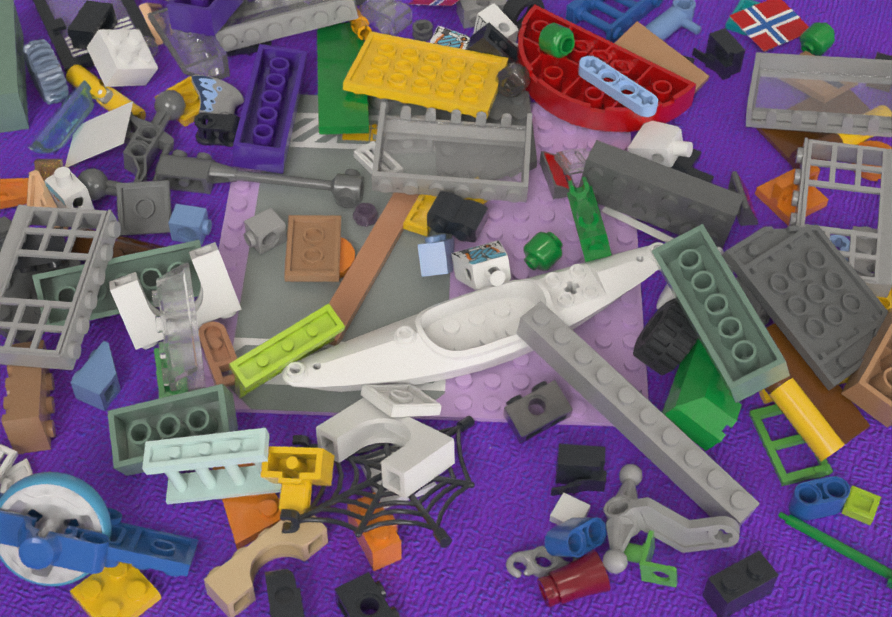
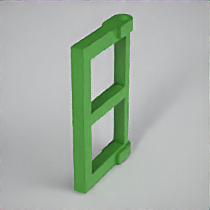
M776 404L750 411V418L782 486L813 478H821L833 472L827 459L820 462L816 457L819 463L818 466L786 473L776 450L803 444L805 441L799 434L771 441L761 419L783 414Z

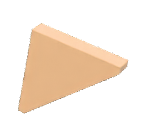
M144 3L139 5L157 46L165 43L166 39L162 33L164 31L163 17L159 16L158 10L162 8L161 4Z
M39 171L29 172L27 206L57 208Z

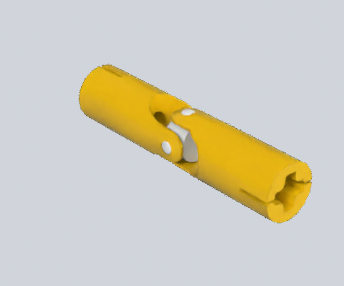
M79 64L73 65L66 74L68 83L86 96L95 99L107 111H112L132 102L114 88L105 87L100 78ZM133 102L131 112L137 118L145 120V110Z

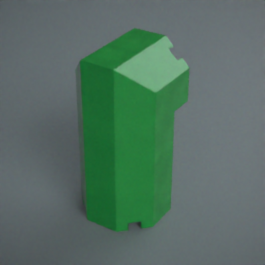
M698 338L678 367L662 413L693 442L707 451L721 442L726 436L722 432L726 425L732 428L736 423L742 404L739 402L735 403Z

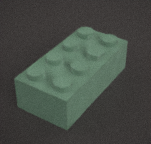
M223 384L107 411L114 469L126 476L144 472L142 466L145 443L147 441L238 431L233 393Z

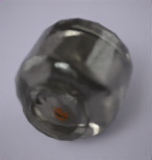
M520 63L507 64L496 76V82L499 83L498 91L508 98L518 97L530 84L529 71Z

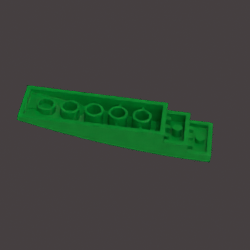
M338 23L317 29L319 135L369 133L367 95L343 90V81L364 44V37L361 40L352 31L351 23Z

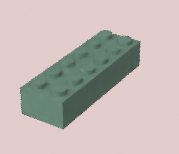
M0 0V133L29 129L26 69L23 57L24 35L14 0Z
M703 224L651 250L657 267L735 403L790 376L786 360Z
M200 240L112 258L111 261H108L105 281L100 286L97 295V306L92 310L89 320L120 314L111 294L109 282L134 272L137 273L144 293L153 306L199 296L200 280L189 252L201 248ZM85 264L32 275L38 300L72 302ZM51 308L46 325L64 326L69 309Z

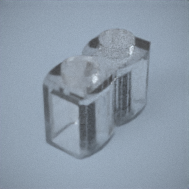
M366 0L360 4V12L362 16L367 18L369 25L378 27L384 34L396 36L412 24V10L400 1Z

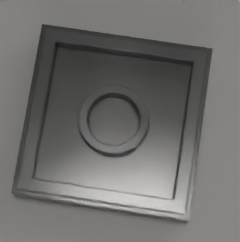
M169 180L116 183L118 222L121 226L119 236L170 233L168 222L172 215Z

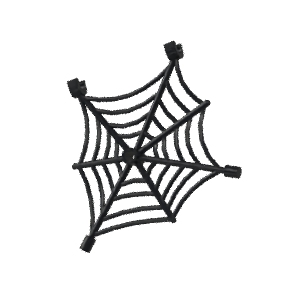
M468 415L458 421L454 427L437 430L449 437L456 434L458 459L466 480L457 479L452 466H450L448 472L451 478L436 476L408 496L410 501L391 500L380 502L381 498L400 495L392 491L385 492L388 489L383 487V482L381 485L377 483L382 480V472L372 477L370 468L382 471L381 461L392 454L391 451L396 452L401 447H391L390 444L394 443H375L361 448L352 455L371 451L381 446L384 449L361 456L350 455L344 459L349 461L354 469V481L349 490L339 494L342 489L344 474L341 463L334 460L339 478L337 488L331 499L317 506L326 486H321L315 500L303 514L300 515L294 509H281L280 520L291 521L283 523L282 534L297 532L300 528V523L314 522L330 523L354 531L355 536L359 538L364 532L375 528L400 524L419 526L432 530L434 532L433 536L443 548L448 547L452 539L445 529L440 527L443 515L449 505L467 489L475 487V483L471 481L467 471L461 446V432L474 426V419ZM293 435V445H302L304 448H318V444L312 443L308 436ZM385 454L384 457L376 458V459H371V458H375V457H377V456H380V455ZM356 464L363 465L367 472L366 481L358 485L359 469ZM433 482H439L419 500L417 499L415 494L423 487ZM450 484V486L443 489L436 497L432 499V501L429 503L426 509L423 507L422 503L426 499H428L433 493H435L445 485ZM369 486L378 489L376 494L362 490ZM461 486L445 502L435 522L429 514L434 505L445 494ZM355 494L368 497L373 500L369 505L358 500L347 498ZM340 502L356 505L367 509L363 516L346 509L331 506ZM394 505L413 506L418 510L396 508L373 514L375 509ZM319 512H333L361 520V522L356 527L341 520L312 516ZM392 514H411L423 517L427 522L394 519L379 521L367 526L371 520Z

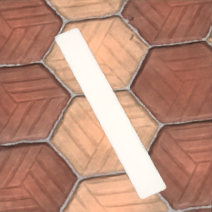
M606 206L602 209V212L666 243L674 239Z

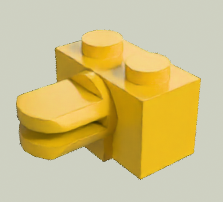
M269 446L268 461L262 462L260 477L271 483L281 484L280 511L281 509H294L301 515L310 506L312 485H332L334 455L324 448Z

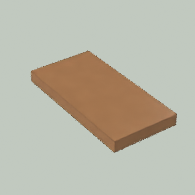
M638 21L614 43L696 83L695 93L709 80V75Z

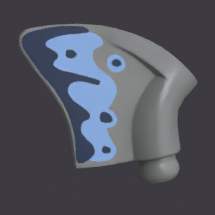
M193 75L191 77L192 84L200 99L199 114L203 112L234 114L236 107L244 103L242 94L225 81L204 75Z

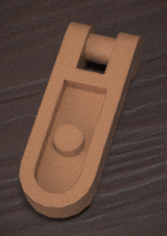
M207 322L199 328L198 336L214 386L223 384L225 387L235 385V375L233 372L227 376H222L221 373L231 370L229 363L237 359L227 330L219 322Z

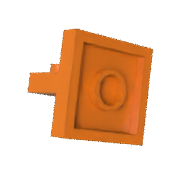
M810 165L809 180L818 179L820 173L818 166ZM795 168L758 186L755 191V195L788 226L791 212L795 213L796 206H791L793 190L797 191L798 185L793 184ZM808 186L805 217L827 206L829 199L816 187Z

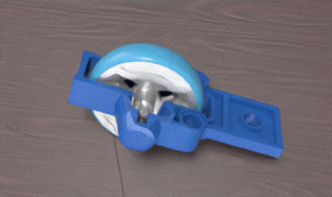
M41 472L32 474L14 483L4 493H0V560L12 573L25 581L37 585H67L84 578L88 574L100 573L105 567H116L119 562L131 564L133 567L141 570L149 568L160 570L168 576H188L199 540L122 523L121 512L108 508L102 497L88 483L66 473Z

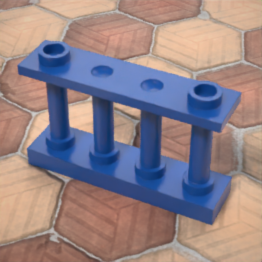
M573 0L567 5L565 20L574 24L584 20L606 32V40L614 43L637 21L639 22L653 9L658 8L663 0H640L639 2L634 0H614L629 8L625 13L604 3L605 0ZM597 9L616 19V21L609 24L592 15L591 12Z

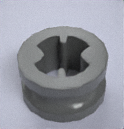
M422 19L413 23L412 35L415 40L425 42L432 38L433 24L430 21Z

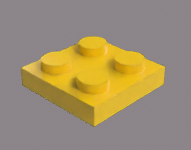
M119 562L116 567H105L100 573L91 574L70 590L72 597L90 617H138L162 599L159 591L137 568L124 562Z

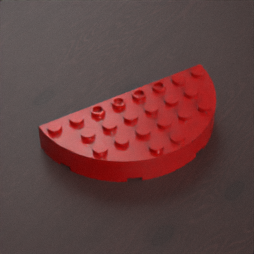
M534 5L528 11L522 21L517 47V70L521 83L537 104L549 113L572 125L606 132L639 131L643 124L650 121L667 123L684 113L692 105L696 83L537 5ZM550 23L565 26L574 34V48L563 58L553 57L540 49V33ZM594 56L653 93L658 98L656 113L651 117H642L583 79L578 73L581 58ZM603 78V79H602V80L605 81V82H613V81H614V80L611 79V78ZM630 90L621 91L624 94H633Z

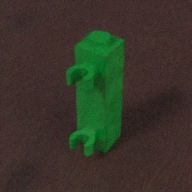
M582 177L583 185L580 188H575L572 180L568 181L570 192L567 193L586 263L612 256L593 188L592 186L589 187L587 178Z

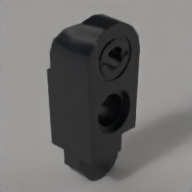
M288 569L265 572L271 617H304L300 588H296L293 572Z

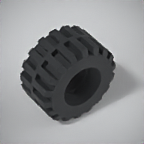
M675 298L662 305L652 316L636 340L633 355L662 376L675 369L682 362L698 339Z

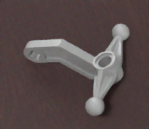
M627 464L622 467L619 472L622 486L617 495L611 498L604 506L610 550L604 554L602 560L605 569L613 574L621 573L626 568L628 561L624 551L631 537L637 535L641 530L646 533L649 530L654 531L655 538L682 553L731 547L738 542L740 536V525L733 518L717 516L688 520L649 497L638 499L636 486L639 485L643 476L641 469L634 464ZM720 529H724V531L729 534H724L722 531H720Z

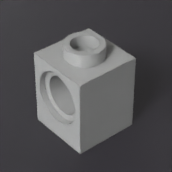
M272 208L244 221V239L247 245L254 247L260 255L287 241L286 225Z

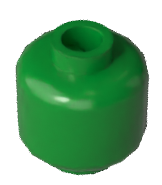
M824 22L811 24L800 36L801 50L815 56H822L835 42L833 28Z
M550 23L545 26L539 36L540 49L544 53L556 58H563L568 55L575 45L573 32L569 28L557 23Z
M538 232L523 247L525 254L524 262L532 270L548 271L562 257L563 251L561 248L563 244L552 232Z

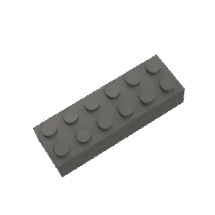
M596 140L582 173V177L587 178L589 187L592 186L598 204L678 235H682L703 224L715 245L722 249L744 198L741 194ZM582 177L578 188L583 185Z

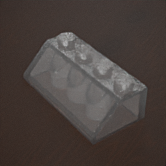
M167 8L147 14L150 22L182 73L191 77L193 75H204L220 80L230 76L227 54L215 36H205L192 32L185 33L180 30L171 29Z
M183 263L156 279L157 290H152L154 307H160V316H155L157 333L163 332L164 342H158L160 359H166L167 368L162 369L164 386L170 385L171 391L188 389V392L206 388L190 266L189 263Z

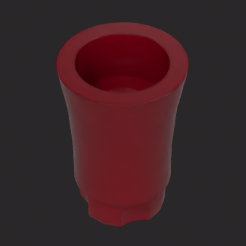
M594 549L580 558L548 572V575L537 579L538 587L547 607L557 604L563 605L589 595L608 592L611 589L606 569Z

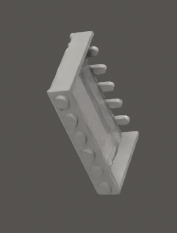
M244 0L215 36L223 53L358 18L356 0H255L251 2Z
M756 52L747 104L746 127L892 137V60Z
M381 102L372 168V191L406 193L409 195L423 194L435 197L438 196L440 191L453 193L462 199L475 198L487 201L526 202L529 182L532 114L527 113L526 126L511 125L512 116L508 113L502 115L501 124L486 123V113L482 111L477 112L476 122L461 121L460 110H452L451 120L436 119V109L427 108L426 118H412L409 106L401 107V117L386 116V103Z

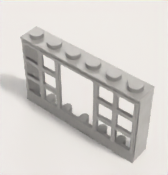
M805 138L803 148L798 147L796 154V163H800V169H795L793 184L798 185L797 191L793 190L791 206H796L795 213L791 212L789 226L805 227L810 225L805 224L808 186L880 195L877 233L825 226L819 227L829 239L830 234L850 236L849 252L839 251L844 258H849L848 262L853 269L855 259L875 262L874 277H860L875 296L887 298L892 287V149L808 140V138ZM810 165L830 168L829 182L809 180ZM836 169L855 171L854 185L835 183ZM861 172L881 174L880 188L860 186ZM856 237L876 240V255L856 253Z
M18 204L0 252V310L1 304L18 306L13 322L0 321L1 329H10L5 345L0 346L1 365L73 370L76 360L81 355V344L84 335L89 330V319L92 310L97 306V295L100 286L105 281L108 261H111L113 257L115 240L119 237L121 231L120 223L117 221L112 210L31 207ZM30 225L47 226V228L30 227ZM55 226L72 227L71 230L54 229ZM79 228H92L96 229V231H83L79 230ZM27 234L44 235L39 250L21 249L26 241ZM51 236L68 237L63 252L46 251ZM76 237L93 238L88 254L71 253ZM18 257L86 261L73 301L62 302L4 297L6 289L9 288V281L13 270L18 263ZM26 306L44 307L38 324L20 323ZM51 308L69 309L64 326L46 325ZM18 330L36 331L30 348L12 347ZM43 332L61 333L56 350L38 349Z

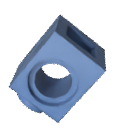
M180 204L175 205L168 222L172 241L190 242L200 240L201 245L205 236L210 234L212 221L208 219L206 208Z

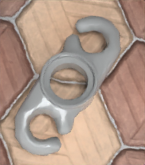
M539 546L532 550L513 553L506 560V568L512 576L519 578L522 573L514 567V563L520 562L526 566L523 572L525 576L533 574L541 578L548 575V572L570 562L564 561L561 557L551 556L545 546ZM545 557L552 565L550 567H541L536 563L535 559ZM572 557V558H573V561H574V560H576V559H578V558H580V557Z

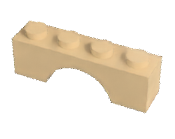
M281 520L272 528L263 530L255 541L247 547L238 549L229 561L222 566L213 568L204 579L207 595L228 617H235L256 600L253 582L257 572L264 564L280 557H293L305 562L328 543L327 527L323 523H300V528L297 532L282 534L283 523L291 521Z

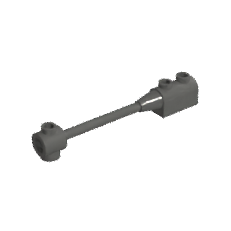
M174 150L172 155L164 154L156 173L159 181H170V190L211 194L214 183L236 182L238 180L329 190L336 199V203L344 208H353L356 205V201H362L364 193V177L360 176V173L355 169H347L345 174H337L333 180L242 171L215 162L209 154L204 152L198 153L196 158L188 157L187 153L182 150Z

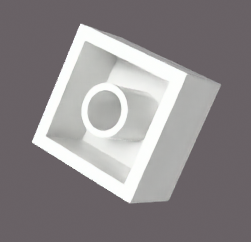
M98 30L87 46V50L105 87L146 85L158 69L140 30Z

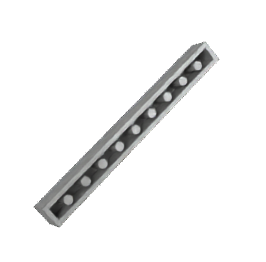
M542 301L520 318L516 334L710 517L727 516L736 520L741 526L751 516L760 503Z

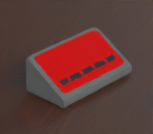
M541 151L540 166L552 198L568 197L567 193L570 192L568 181L572 180L573 182L564 157Z
M733 171L728 190L744 196L736 215L738 222L741 226L757 225L758 219L748 190L737 171Z

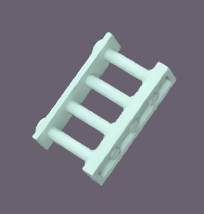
M266 428L155 440L145 443L142 469L146 475L166 474L168 477L167 504L277 493L281 491V484H274L260 477L262 462L268 461L269 432ZM247 463H254V464H255V466H246V467H239V466H238L239 464H247ZM221 466H224V467H225V469H219V470H209V469H208V468H212V467H221ZM195 470V472L180 474L179 471Z

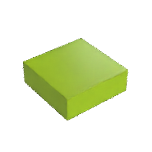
M852 485L841 514L871 526L881 497Z

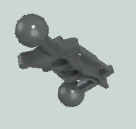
M165 90L156 97L154 107L157 113L151 122L135 117L132 112L130 114L125 136V143L128 145L123 152L124 168L134 174V182L147 181V172L160 150H162L153 181H158L156 173L162 156L164 154L169 155L174 150V139L164 129L169 121L179 119L184 114L186 107L182 95L175 90ZM95 168L87 169L77 177L86 186L91 201L99 200L106 194L117 196L116 183H122L108 180L103 171Z

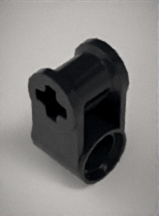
M208 112L196 115L194 118V124L198 129L196 141L205 146L233 147L240 117L235 114H212Z

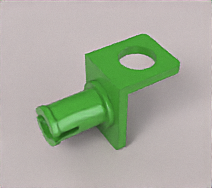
M649 530L646 543L644 542L643 545L628 543L624 553L627 556V561L639 563L641 581L677 587V568L651 562L655 550L654 531ZM653 572H663L667 574L669 577L662 578L655 575Z

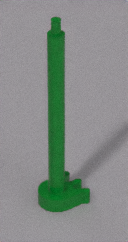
M783 512L779 513L778 517L785 520V524L888 579L886 587L892 590V569L791 514L788 516Z

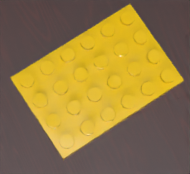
M370 31L343 81V90L355 94L375 96L379 99L395 100L404 104L410 103L424 106L425 108L445 110L450 113L452 110H460L461 114L471 115L475 118L477 112L482 111L486 113L487 119L507 69L508 58Z

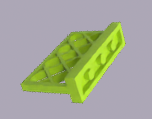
M328 303L229 363V368L235 375V393L239 399L282 373L284 368L290 363L310 356L335 340L337 334L345 330V325L331 305Z

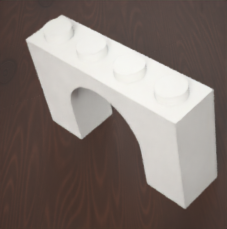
M216 242L189 252L201 287L196 301L183 311L168 313L155 308L148 301L136 272L109 282L111 294L136 350L139 348H151L158 341L168 337L169 339L180 337L186 330L194 327L199 329L207 322L220 317L222 319L232 317L237 311L241 310Z
M364 397L316 427L318 448H324L333 454L334 460L338 463L370 444L394 443L402 446V448L381 461L383 487L405 499L455 464L453 438L411 417H390Z

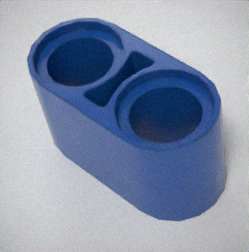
M837 476L802 482L794 490L788 506L789 512L802 521L836 515L841 512L850 494V486L846 480Z
M598 517L570 518L547 532L545 548L554 557H580L604 542L607 534L606 525Z

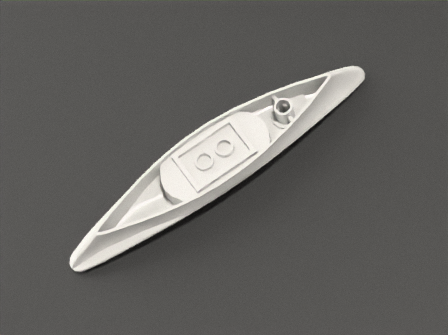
M656 242L650 246L628 250L586 263L574 264L570 267L527 279L507 281L500 286L492 285L433 305L416 315L317 352L299 361L292 362L282 371V378L286 384L293 387L345 392L361 390L362 385L410 383L416 385L440 381L482 371L514 360L534 351L516 333L520 318L536 304L542 301L573 330L659 270L651 250L663 245V243Z

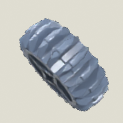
M40 39L33 40L24 45L23 57L26 62L25 64L34 86L43 101L50 105L67 99L69 91L66 79L50 44L46 40Z

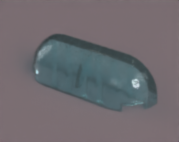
M85 80L59 106L28 145V149L39 154H51L65 146L94 107L90 93L91 87Z

